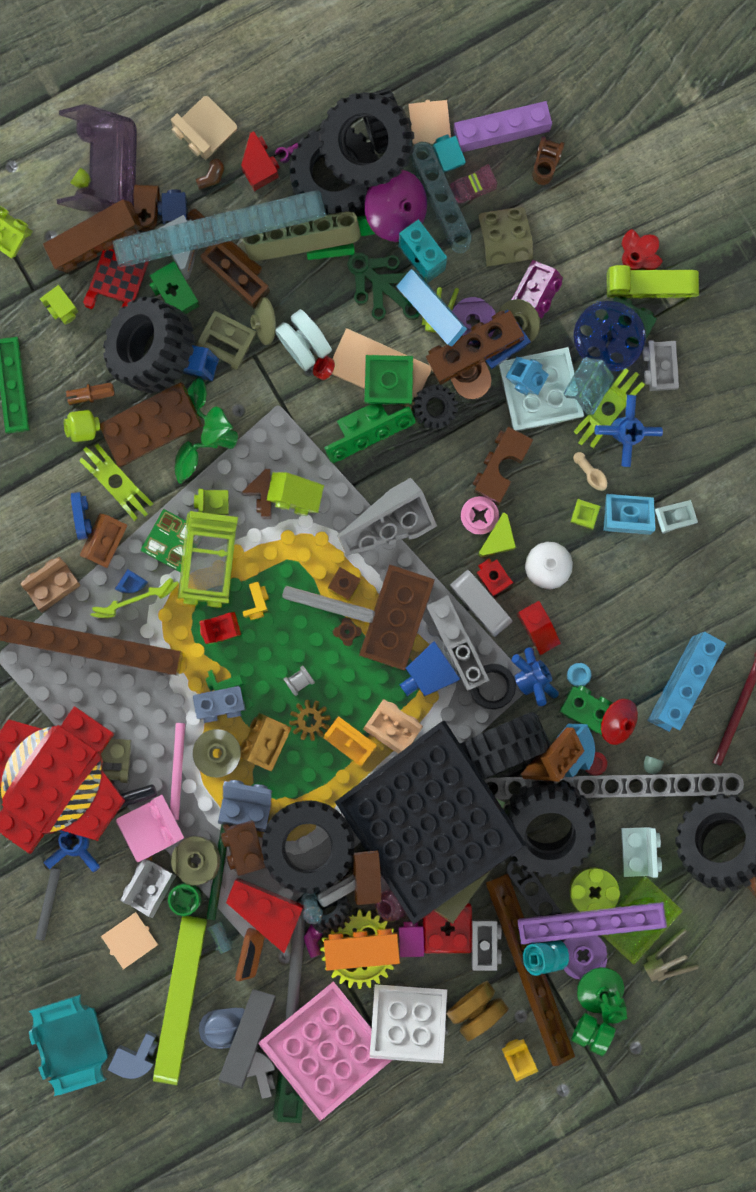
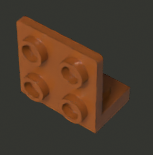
M566 727L545 753L533 759L522 772V778L554 782L563 779L568 770L585 751L575 729Z

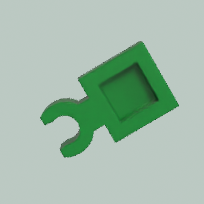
M615 991L616 995L610 998L607 997L606 993L602 995L604 1003L600 1004L601 1016L606 1024H616L627 1019L624 998H621L619 991Z

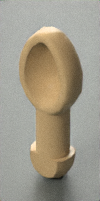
M582 452L575 453L573 457L574 462L578 463L586 473L587 482L590 486L604 491L607 488V479L604 473L593 468L585 458V454Z

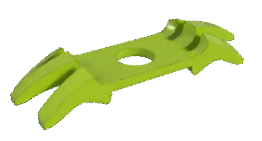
M625 368L597 405L574 430V433L577 435L588 422L591 423L578 443L580 445L593 434L596 425H611L626 407V392L639 374L637 372L619 389L617 386L629 371ZM641 382L629 395H636L645 384ZM605 402H611L615 406L613 415L607 416L603 414L602 405ZM596 435L590 447L594 448L603 435Z
M96 444L95 447L105 459L104 462L90 449L85 447L83 450L98 468L94 469L83 458L79 461L110 492L134 521L138 518L126 504L127 501L146 517L148 513L134 495L137 494L150 507L153 503L112 461L99 444ZM112 475L121 476L122 485L119 488H112L109 485V478Z
M169 578L159 588L149 587L148 593L121 603L114 600L106 608L92 607V610L96 613H91L90 615L98 618L115 617L118 608L149 596L157 595L160 599H163L176 588L179 582H174L173 578Z

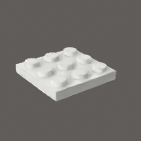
M375 984L370 1058L443 1063L447 990Z

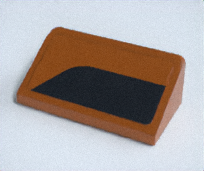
M249 928L246 931L236 971V981H243L256 976L265 938L256 929Z

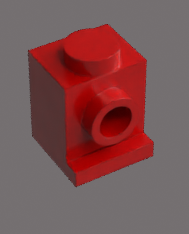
M488 559L478 566L480 571L476 574L492 597L513 584L497 559L493 562L491 559ZM490 572H497L498 578L496 580L490 579Z

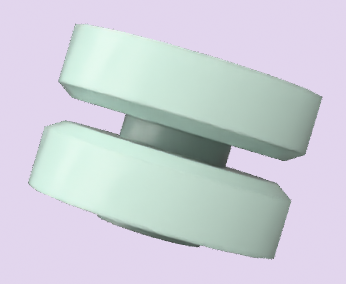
M299 309L291 316V322L296 331L288 323L282 322L276 327L275 333L298 365L304 371H307L315 364V358L309 349L320 358H324L332 349L319 327L303 310Z

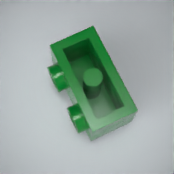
M581 685L578 688L573 686L563 702L559 713L579 724H587L591 731L602 735V719L612 702L601 696L599 700L590 695L592 691Z

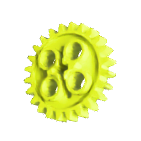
M359 909L357 916H349L351 920L349 923L344 922L346 926L344 929L338 927L339 932L337 933L348 934L351 937L353 936V928H356L357 931H362L364 928L369 927L377 934V930L386 929L388 921L378 922L380 919L379 914L374 919L371 918L370 910L366 916H362L361 909ZM322 937V941L324 942V939H329V937ZM321 947L320 951L325 952L324 947ZM370 966L366 970H363L362 967L354 970L338 969L334 970L331 977L341 976L340 984L345 980H349V988L352 987L354 982H357L359 989L362 987V982H366L367 986L371 988V980L374 979L380 984L379 976L382 975L387 978L386 968L394 970V966Z

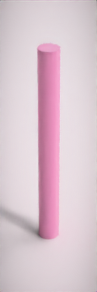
M176 723L170 801V811L175 820H179L185 723Z

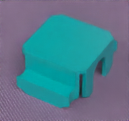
M82 994L29 1011L33 1017V1028L29 1031L30 1041L32 1045L36 1044L39 1049L41 1066L38 1068L42 1079L52 1077L48 1082L54 1088V1096L91 1086L107 1079L102 1073V1066L109 1057L95 1008L87 1005L83 1006L81 1003Z

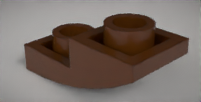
M378 851L354 853L353 875L356 879L355 901L357 905L381 903V874Z

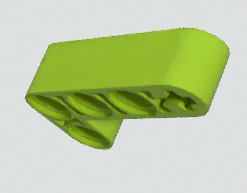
M626 265L611 266L607 271V297L699 296V272L697 270H630V266Z

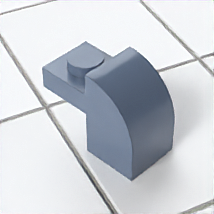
M148 1031L138 1052L120 1045L108 1071L128 1079L145 1075L155 1063L154 1060L147 1056H153L158 1042L155 1041L157 1035Z

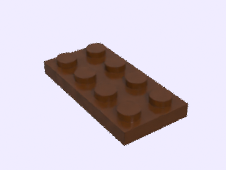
M182 382L100 423L102 433L118 467H123L203 426Z
M389 564L374 609L375 616L372 623L369 624L359 656L405 671L435 579Z

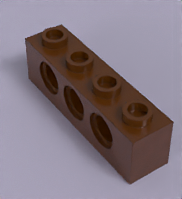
M504 310L496 313L491 317L492 320L486 324L480 322L470 328L471 332L464 336L462 335L452 347L449 345L444 347L438 345L428 351L429 355L426 356V360L440 385L524 340V334L511 310L506 313ZM493 329H498L502 333L501 337L497 340H493L488 336L489 332ZM471 341H478L481 347L477 351H470L467 345ZM451 352H456L460 356L459 360L455 363H450L446 360L447 355Z

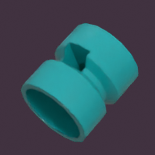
M561 940L530 944L523 953L524 966L530 974L535 976L563 970L569 963L568 948Z

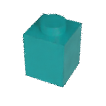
M449 134L436 139L437 143L432 146L442 174L461 167L466 163L456 136L450 138Z

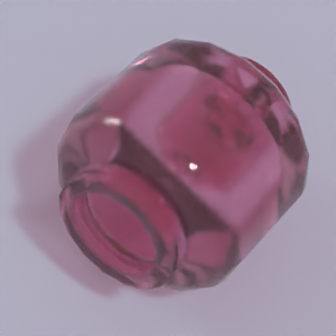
M391 889L381 893V903H375L378 915L387 922H395L407 915Z

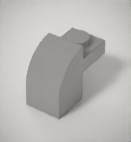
M257 1049L247 1077L256 1075L263 1099L271 1097L272 1089H276L273 1075H268L269 1071L275 1070L276 1065L264 1051Z

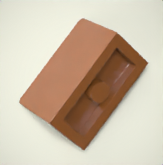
M100 513L80 556L108 568L127 528V524Z

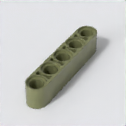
M349 211L252 229L243 235V242L248 258L253 261H261L351 244L359 240L361 232L356 214Z

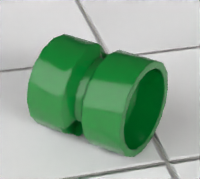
M186 883L177 885L168 896L169 908L180 916H187L195 912L202 901L201 892L198 887Z
M584 1013L573 1032L571 1041L582 1047L589 1045L590 1051L602 1057L613 1040L616 1028L604 1022L598 1024L597 1018Z

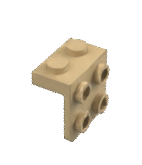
M204 96L182 118L176 114L171 119L172 132L180 140L184 138L189 143V149L196 156L201 155L205 160L237 131L236 123L208 96Z

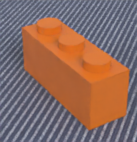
M379 929L377 934L368 935L367 931L353 932L351 937H343V933L329 934V939H324L326 971L400 964L397 932L392 933V929Z

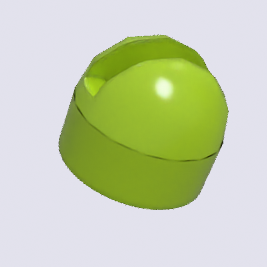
M80 168L70 183L79 189H84L90 183V175Z

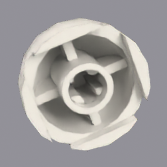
M544 542L535 546L529 552L525 563L526 574L530 581L540 588L549 590L558 588L567 582L573 568L570 553L565 547L555 542Z

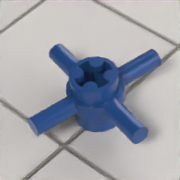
M627 395L625 417L614 420L612 426L596 425L594 429L596 435H612L613 438L623 444L621 462L623 467H631L632 445L639 443L644 436H662L663 434L662 427H644L635 418L636 395Z
M526 648L524 651L526 661L518 654L514 655L511 659L521 670L515 674V681L525 695L534 692L537 705L544 706L547 703L544 692L552 699H555L559 692L549 683L552 681V676L547 666L541 660L536 662L533 648Z
M61 830L58 839L60 848L44 861V864L50 869L66 855L80 856L93 873L100 868V865L87 851L89 838ZM75 836L80 839V842L72 849L70 846L73 841L70 838Z

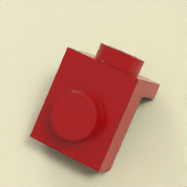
M229 612L199 622L201 627L200 633L206 644L221 642L241 635L235 612Z

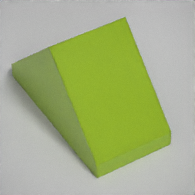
M503 512L479 551L478 556L481 558L511 551L516 548L509 518L506 513Z

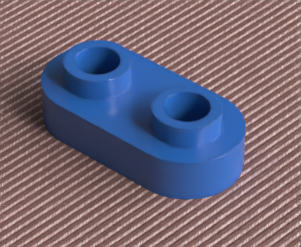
M81 492L71 493L78 540L88 539V534L92 533V525L90 519H86L85 510H89L87 496H82Z

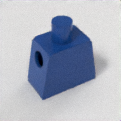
M192 345L194 349L193 355L188 360L190 362L188 368H184L182 373L213 381L219 358L208 348Z
M434 641L406 667L411 677L399 685L406 696L419 689L425 697L456 683L460 678Z

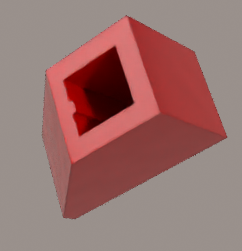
M253 131L249 135L241 166L253 190L256 191L279 178L277 170L280 167L274 156L269 157L265 151L268 149V146L263 137H257Z

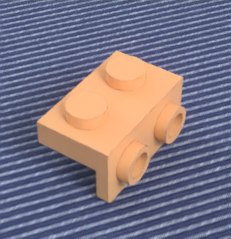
M382 700L363 730L399 754L412 744L423 726L419 724L416 718L400 711L394 703Z

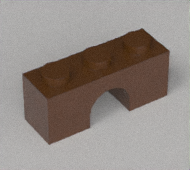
M507 427L505 432L501 430L494 442L498 444L495 452L489 451L483 463L487 465L484 473L478 472L472 484L476 486L474 493L486 497L499 505L511 481L505 479L499 473V464L506 459H512L521 464L533 439L510 427Z

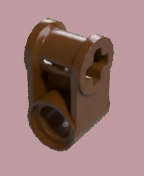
M542 136L532 173L533 180L537 184L546 185L551 182L562 154L564 142L559 144L546 140V137ZM543 167L548 169L550 173L542 175L538 172V169Z
M134 185V209L143 226L140 230L151 232L157 226L158 201H160L159 185ZM145 215H148L149 218L146 219V222H142L141 219H144Z

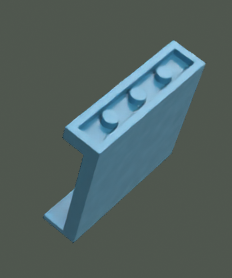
M706 632L693 636L647 721L670 732L672 727L680 731L726 643Z

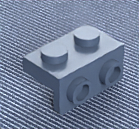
M239 686L193 695L196 718L198 720L203 719L204 723L218 721L217 716L227 714V719L242 716L241 711H246Z

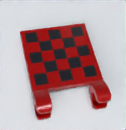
M114 249L103 250L89 290L83 301L85 307L93 309L98 294L124 302L122 307H127V303L137 298L149 261Z

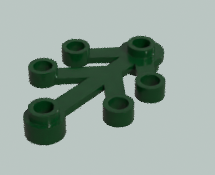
M357 252L351 255L347 262L349 271L355 275V303L365 305L368 302V294L365 291L366 276L373 286V319L381 321L386 316V310L383 307L382 291L403 309V315L406 319H418L421 314L417 311L416 314L410 315L408 309L415 307L390 285L400 283L409 271L398 274L378 275L372 269L386 267L388 270L394 271L399 267V258L395 255H390L387 258L370 259L365 253ZM391 259L397 262L393 267L388 264V261ZM357 261L363 262L364 266L362 268H356L355 263ZM364 294L366 298L364 301H358L357 296ZM380 309L383 311V315L377 317L374 312Z

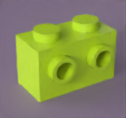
M273 472L267 501L276 503V508L283 510L291 508L294 509V513L297 515L308 516V513H318L324 485L287 472Z

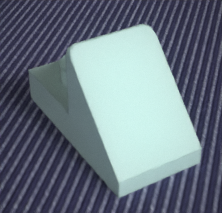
M691 500L655 509L662 534L698 523Z

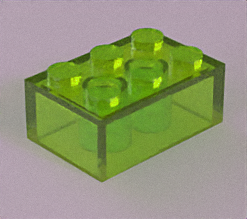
M645 876L616 906L625 907L664 902L667 928L683 912L679 906ZM667 928L602 936L634 965Z

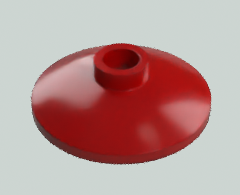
M619 699L606 710L601 723V734L607 743L612 745L621 744L633 733L638 720V710L634 702L629 699Z

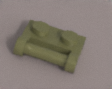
M214 310L196 346L208 348L217 358L231 364V368L238 370L257 332ZM210 336L237 349L236 356L208 343Z
M111 739L102 751L103 762L122 763L121 771L103 770L110 780H120V783H128L132 740Z

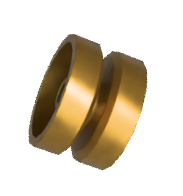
M488 981L481 983L467 993L446 1013L454 1024L465 1021L460 1028V1033L467 1042L491 1028L509 1009L501 998L490 1001L495 994V990Z

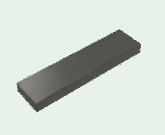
M252 989L219 1076V1082L243 1089L259 1046L258 1043L261 1041L276 1001L274 995Z

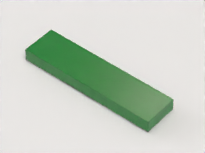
M18 337L0 339V393L6 434L30 431Z

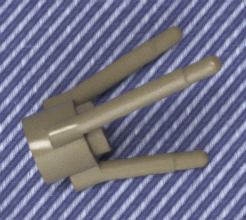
M682 929L658 951L647 957L648 962L643 964L652 982L657 979L661 981L665 978L699 968L698 965H693L668 972V968L687 960V955L676 958L664 964L662 958L657 960L661 954L686 933V929Z

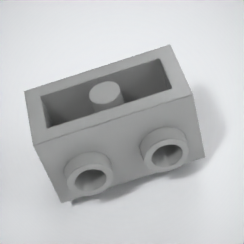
M472 919L473 971H497V964H501V949H497V940H501V925H497L496 919Z

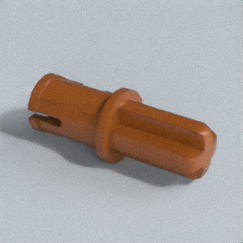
M111 382L94 386L87 384V387L67 390L66 396H77L76 398L67 399L69 405L87 401L93 403L94 400L114 396L115 389Z

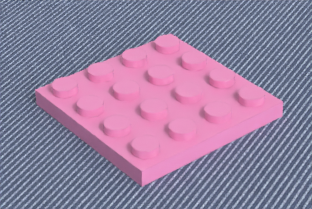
M334 981L258 1043L319 1121L392 1061L370 1058L372 1029Z

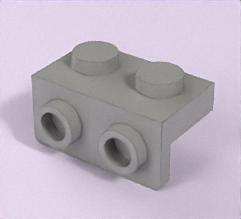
M649 340L646 347H643V361L648 363V370L644 372L645 385H649V391L678 389L676 341L654 342V340Z
M144 859L136 867L135 875L130 884L125 887L121 901L131 905L146 916L153 918L176 875L157 863Z

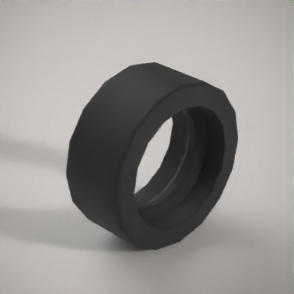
M484 665L483 668L486 674L493 672L504 677L507 683V691L501 699L496 701L485 699L480 694L479 686L470 690L475 702L483 708L492 710L502 708L511 702L515 695V678L510 670L502 665Z

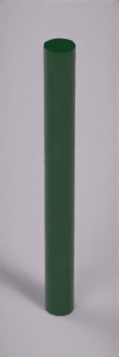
M221 824L217 848L220 854V867L216 877L212 879L206 917L209 920H216L227 847L224 848L221 839V833H224L223 824Z

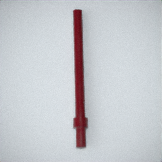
M756 658L712 763L718 766H722L756 684Z

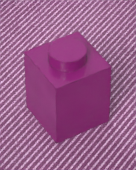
M411 921L403 922L404 926H399L400 957L424 956L423 925L413 924Z

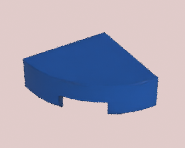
M127 569L115 590L122 593H135L142 590L149 582Z

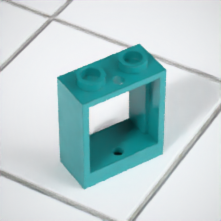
M419 219L399 233V248L426 283H429L446 270L447 256Z

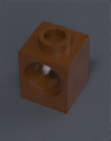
M339 567L328 586V590L349 602L361 579Z

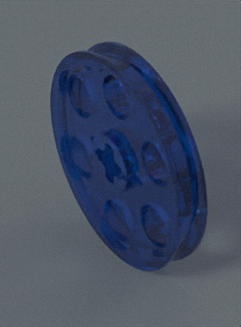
M601 301L592 304L583 311L574 328V344L579 355L589 365L603 371H619L632 365L639 358L646 341L645 327L639 315L629 306L616 301ZM599 309L605 310L608 313V318L606 320L599 319L596 316V311ZM627 315L632 322L628 326L622 325L619 322V317ZM583 325L590 326L593 334L589 336L584 335L580 327ZM611 325H613L611 330L613 338L607 348L608 337L606 334L609 332ZM628 337H635L639 341V345L631 347L627 344L626 339ZM588 348H598L600 350V356H591L588 352ZM615 352L620 353L623 356V362H614L611 354Z

